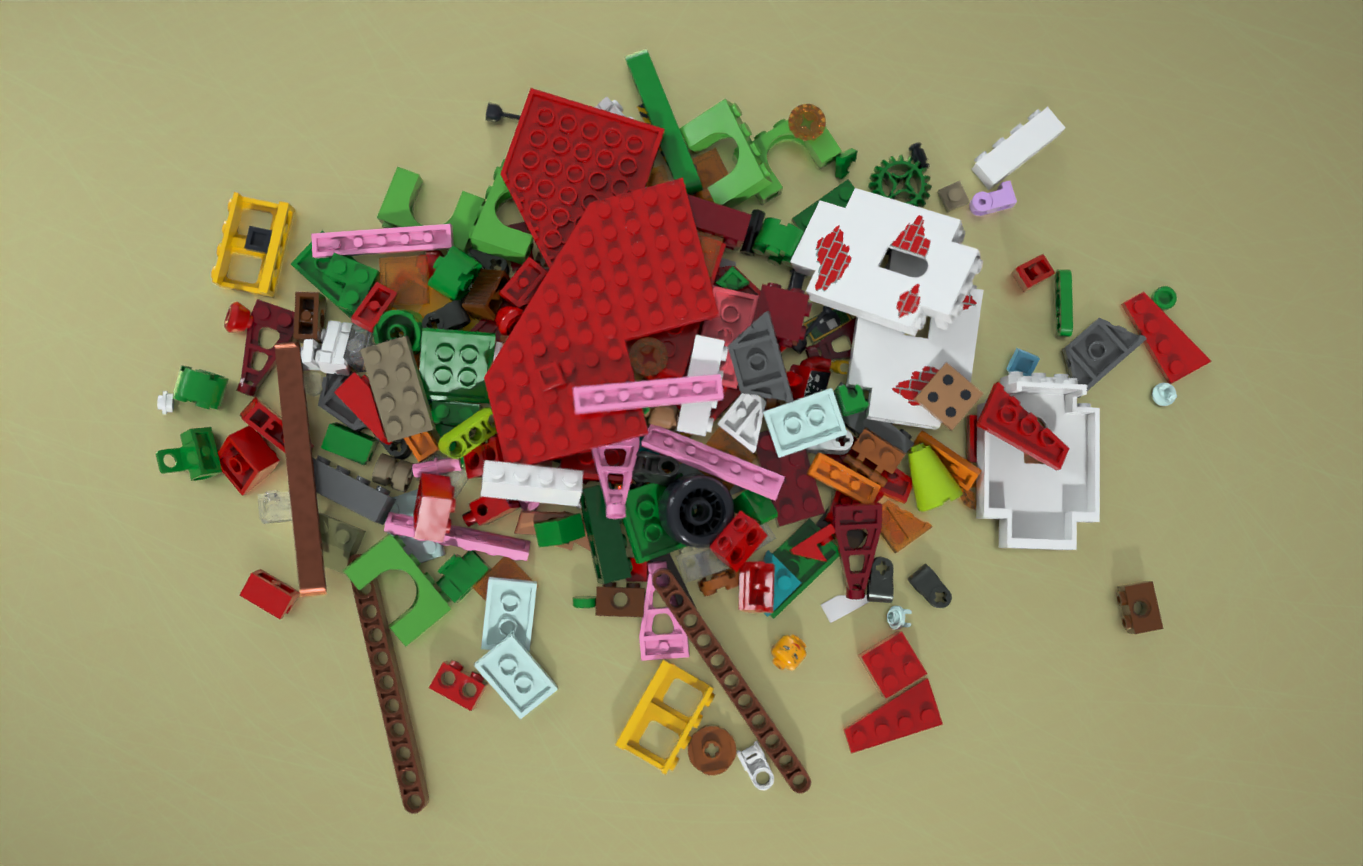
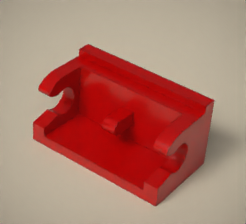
M750 561L742 565L740 568L738 610L747 613H773L775 564L765 563L764 561Z
M259 569L250 574L239 596L276 618L282 619L285 613L288 614L300 592L264 570Z

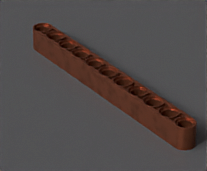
M299 341L276 343L275 356L299 590L301 598L326 595L327 587L303 363L300 355L301 346Z
M355 554L351 556L348 560L347 566L362 554ZM376 577L369 582L371 591L367 595L362 590H358L351 581L402 803L407 812L415 814L427 806L429 795L378 579ZM370 605L375 606L377 610L374 618H370L367 615V608ZM375 628L380 629L382 632L380 641H375L372 637V632ZM380 652L387 654L388 661L385 665L380 664L378 661V654ZM386 675L393 679V686L391 688H387L383 684V679ZM391 699L396 700L399 704L397 712L391 711L389 708V701ZM396 723H401L404 726L405 731L403 735L395 733L394 726ZM401 747H406L409 749V759H404L401 757ZM406 771H412L415 774L416 780L414 783L406 780ZM412 795H418L421 798V806H414L412 804Z
M666 568L657 569L652 575V583L662 600L790 788L796 793L807 792L811 786V779L797 756L674 575ZM667 574L670 577V581L667 585L660 586L656 583L657 576ZM674 594L683 596V602L678 606L670 603V598ZM688 614H693L697 617L696 623L692 626L685 625L683 622L684 617ZM702 634L710 636V642L705 646L697 643L698 637ZM716 654L724 657L723 663L718 666L711 663L712 657ZM730 674L737 676V682L734 685L725 684V678ZM742 695H749L751 697L747 705H740L738 703ZM763 715L764 721L760 725H754L752 723L753 717ZM770 735L778 736L777 742L773 745L766 744V738ZM783 755H790L791 761L788 764L782 765L779 763ZM797 775L805 776L801 784L796 785L793 783V779Z

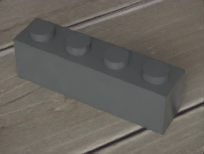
M847 388L848 394L850 393V390H853L855 393H857L855 389ZM867 408L863 412L842 417L845 427L858 438L866 427L905 453L914 444L910 440L912 436L904 429L898 430L892 425L893 423L865 419Z
M318 455L316 459L313 458L317 493L375 523L384 525L396 501L395 498L389 496L391 491L379 485L375 489L369 486L371 481L359 475L356 479L349 476L350 470L339 465L337 468L330 466L331 461Z

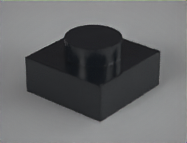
M249 226L244 249L267 254L273 230Z

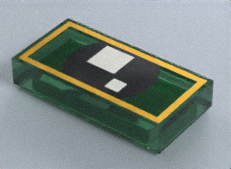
M832 308V311L826 314L808 334V338L813 345L853 318L848 313ZM819 314L805 321L803 325L808 328Z

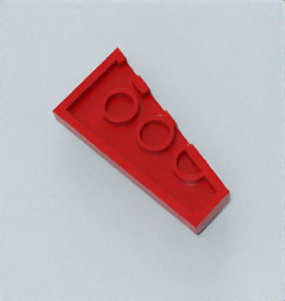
M1145 292L1121 304L1137 333L1147 338L1143 343L1167 383L1172 384L1211 362Z
M999 382L994 383L976 426L1054 470H1060L1070 448L1050 429L1044 428L1037 421L1038 418L1031 412L1028 413L1020 405L1021 402L1014 396H1010Z
M853 436L854 441L848 453L844 455H824L850 469L851 466L843 461L847 454L854 458H857L860 454L852 449L857 438ZM839 438L840 446H844L843 438ZM867 458L862 462L872 470H875L877 464ZM898 468L895 469L893 474L883 470L881 475L888 479L884 487H880L878 492L905 504L913 487L912 478Z
M926 677L894 699L887 701L878 709L847 726L843 731L852 754L943 725L929 680Z

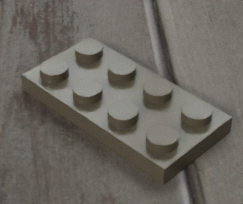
M404 336L360 349L387 441L391 442L436 429L409 337Z

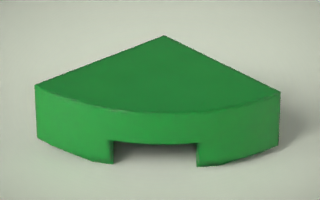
M850 148L836 156L835 177L843 179L849 174L847 170L852 161H856L858 150Z
M732 266L716 282V285L737 291L748 286L750 282Z

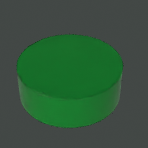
M1162 286L1152 293L1151 299L1162 311H1165L1175 305L1177 295L1172 288Z
M575 596L573 597V606L575 608H594L596 606V597Z

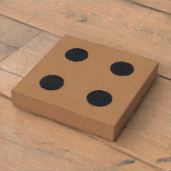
M946 362L914 400L952 431L983 393Z

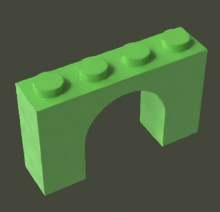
M724 99L679 129L687 147L697 154L718 140L733 138L739 148V158L735 168L730 174L708 187L714 203L734 208L773 182L769 176L772 174L770 168L760 158L762 154L760 148L750 138L752 132L745 122L743 123L740 118L742 112L739 106Z
M812 105L806 109L805 107L799 108L793 113V117L788 120L782 119L778 121L772 130L767 133L766 131L760 132L752 141L760 148L762 152L760 158L769 168L767 153L771 147L781 141L790 140L803 145L820 170L835 161L836 156L842 152ZM738 147L735 148L732 160L735 165L739 158ZM772 170V174L769 176L773 183L755 194L761 205L782 193L783 187Z
M503 159L501 166H497L493 176L495 181L492 186L487 188L485 199L487 200L484 206L481 205L477 213L478 221L476 226L472 225L469 239H471L472 249L523 265L533 248L532 235L505 226L496 216L498 209L505 202L513 199L500 174L505 159Z
M397 166L377 216L383 228L424 226L415 220L413 214L414 203L423 183L419 174ZM462 191L452 217L444 224L453 225L454 246L468 254V249L472 245L471 239H469L470 229L472 225L476 226L479 207L481 205L484 206L486 201L484 198Z
M388 533L344 568L343 572L358 590H361L379 574L391 569L403 570L412 577L416 586L415 600L407 611L388 625L406 647L451 610L448 605L450 599L442 590L439 593L433 587L436 582L428 572L423 574L418 566L421 563L412 553L408 556L403 549L406 545L398 535L393 537Z

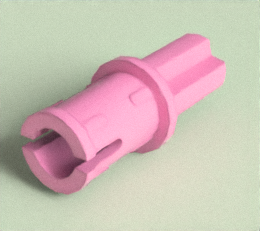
M436 457L433 461L415 463L412 465L413 475L418 478L421 477V473L441 475L442 473L462 471L460 458L438 460Z

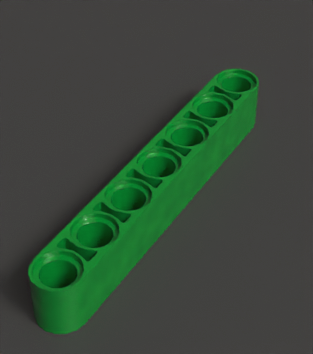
M645 48L625 56L651 125L665 129L660 147L673 180L683 178L688 195L703 191L700 178L648 50Z

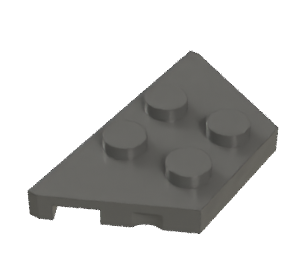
M766 311L728 345V350L741 393L755 394L764 398H774L791 403L794 402L770 312Z
M1096 319L1062 349L1070 378H1077L1078 384L1087 385L1088 391L1147 338L1143 335L1131 333L1119 325L1114 326L1104 319Z
M350 370L348 376L326 373V377H323L322 381L323 390L319 397L318 406L357 433L366 428L367 426L334 393L354 372Z

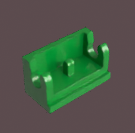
M858 384L855 385L857 395L853 390H850L848 394L845 385L838 386L834 391L842 417L863 412L869 407L868 401H865L862 388Z
M335 422L329 424L321 448L365 466L368 461L372 460L379 441L376 437L361 431L357 433L350 427Z

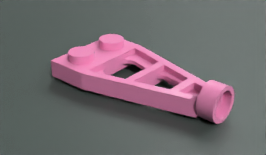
M639 437L591 450L606 503L607 518L621 519L626 517L625 503L637 458L636 453L639 450ZM606 449H624L626 451L624 464L621 467L609 466L606 463L604 451ZM608 474H623L621 490H611L609 488Z
M667 561L648 563L649 576L644 602V618L642 617L639 635L641 661L690 656L688 636L669 608H655L653 606V592L656 589L652 583V575L659 568L667 569ZM662 574L656 578V583L660 586H665L670 581L667 574ZM674 594L670 598V603L674 606H678ZM666 613L671 617L674 626L672 633L655 634L652 631L653 618L656 614Z

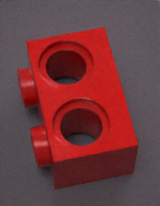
M498 437L487 439L488 443H481L463 456L467 479L482 478L485 460L504 462Z
M740 511L709 548L721 562L737 572L768 535L757 521Z
M451 659L450 662L444 661L429 688L469 711L474 710L488 685L484 681L485 678L475 671H472L471 674L463 670L464 665ZM447 671L455 675L453 684H447L444 680V674ZM467 683L475 685L476 693L474 696L466 694L465 685Z

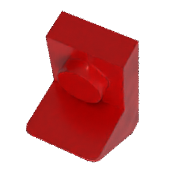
M1044 254L1018 266L1012 272L1014 279L1023 292L1055 274Z
M376 282L352 315L351 322L373 333L375 324L378 323L381 316L385 312L392 310L398 293Z
M832 524L825 526L789 550L790 553L826 562L817 544L820 543L821 546H824L833 540L832 534L835 533V528Z

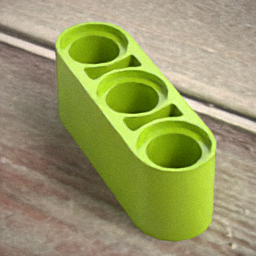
M491 407L479 410L443 435L438 442L440 452L450 458L459 459L496 434L495 421L490 425L488 423L489 416L493 414ZM475 427V435L469 438V431ZM455 441L456 447L450 452L449 445Z

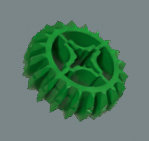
M899 155L896 161L893 156H890L889 163L886 160H882L880 163L881 167L876 166L874 168L875 173L870 175V179L873 182L868 184V188L873 190L870 193L893 200L896 198L909 199L910 201L905 203L924 207L926 204L925 200H928L930 197L927 191L931 190L932 185L927 182L931 178L928 175L923 176L927 169L918 168L920 161H917L914 165L911 163L912 157H908L907 161H904L903 155ZM892 171H903V172H906L905 174H903V175H901V176H900V175H896V174H894V173L890 174V172H892ZM911 177L914 178L917 184V193L914 192V188L910 185ZM882 179L890 189L888 196L883 191ZM906 180L903 184V188L901 190L898 189L897 192L894 193L896 190V186H898L899 183L902 184V182Z

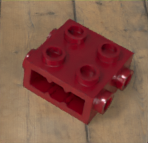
M776 283L762 284L753 323L762 314L769 311L778 344L791 348L792 345L797 346L799 339L804 340L807 326L802 324L804 316L809 317L812 303L808 302L809 295L805 294L804 290L791 288V291L782 289V286Z

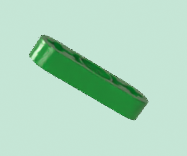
M1058 269L1055 274L1056 334L1058 337H1070L1073 332L1072 273L1070 269Z

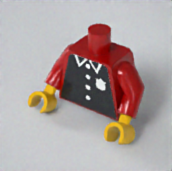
M811 356L802 360L800 365L792 364L790 371L786 373L794 401L826 390L831 375L829 370L832 369L836 374H847L848 372L840 370V366L842 363L849 364V362L846 360L831 362V359Z

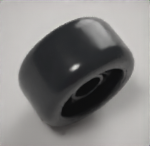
M688 474L675 479L666 487L660 498L658 513L664 531L673 540L689 547L705 548L709 547L734 519L735 507L729 490L720 481L701 474ZM696 504L697 512L692 516V508Z

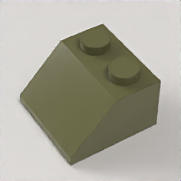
M319 513L324 566L345 574L343 569L347 567L350 557L357 553L366 531Z

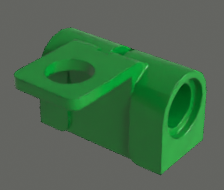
M212 427L189 429L180 434L182 447L158 450L156 452L159 471L162 474L189 471L191 481H198L222 473ZM165 455H171L174 458L175 465L173 467L165 465Z
M474 550L467 551L462 557L459 554H454L438 569V573L444 575L436 584L454 603H459L492 568Z

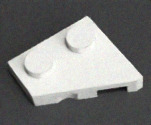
M742 393L717 425L754 453L757 447L766 401L759 395Z

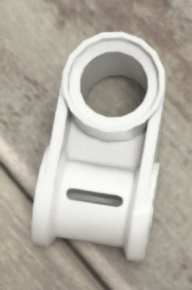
M846 430V435L806 448V451L813 454L821 452L822 454L844 455L848 453L853 444V435ZM839 438H843L844 446H840Z
M755 741L753 746L743 751H736L745 771L748 772L755 787L760 790L769 789L774 783V776L758 741ZM764 771L769 774V781L766 784H759L756 781V776L759 772Z

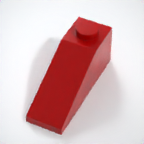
M354 372L334 393L380 441L390 445L392 441H387L369 378L365 374L361 377Z
M255 396L240 413L242 420L285 453L282 418Z

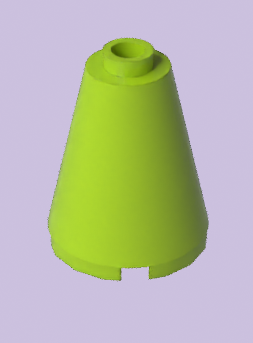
M920 443L910 448L911 452L907 456L918 511L923 512L944 505L943 503L949 499L953 501L963 495L960 486L930 445L925 446L924 443Z

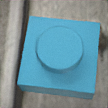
M1016 348L1006 369L1008 372L1019 371L1023 372V376H1031L1040 358L1037 355Z

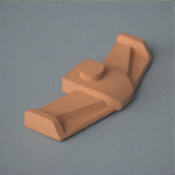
M521 511L514 534L536 535L535 523L572 515L573 513L566 511ZM584 520L582 522L585 537L555 546L572 551L575 542L590 551Z

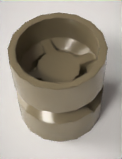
M382 453L374 467L372 482L383 486L391 484L392 489L405 493L413 478V463L404 460L397 462L395 457Z

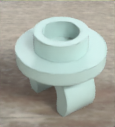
M1160 383L1153 388L1152 398L1156 404L1168 406L1177 398L1176 390L1169 383Z
M892 606L887 614L889 626L894 630L910 627L911 623L905 622V614H912V611L903 609L901 606Z

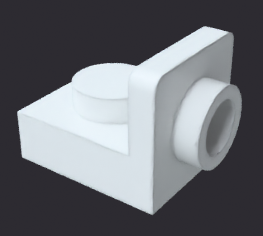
M304 339V346L301 347L300 355L303 370H321L319 364L316 363L315 356L317 349H321L322 345L313 339Z

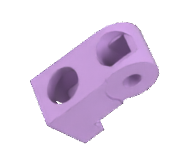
M1011 181L1002 182L997 191L976 193L969 203L971 213L976 216H983L1013 208L1017 200Z

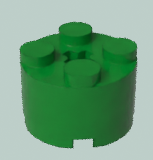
M765 218L751 250L759 255L767 256V261L773 265L780 266L783 263L793 267L790 261L804 232L790 223L787 226L780 224V219Z
M452 246L445 257L439 256L435 261L433 268L436 270L429 279L428 286L451 301H462L470 292L468 287L471 283L474 284V280L478 277L482 265L457 247Z
M405 309L385 312L378 323L375 324L373 330L375 344L400 338L399 332L403 331L404 335L401 337L408 336L413 354H418L421 352L422 315Z
M181 365L173 390V399L182 402L196 403L195 406L205 409L212 408L218 410L222 404L229 379L201 369L192 370V367Z

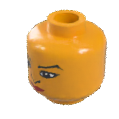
M794 634L791 636L783 635L771 649V654L774 658L772 660L773 664L782 671L784 669L795 670L807 655L805 643Z

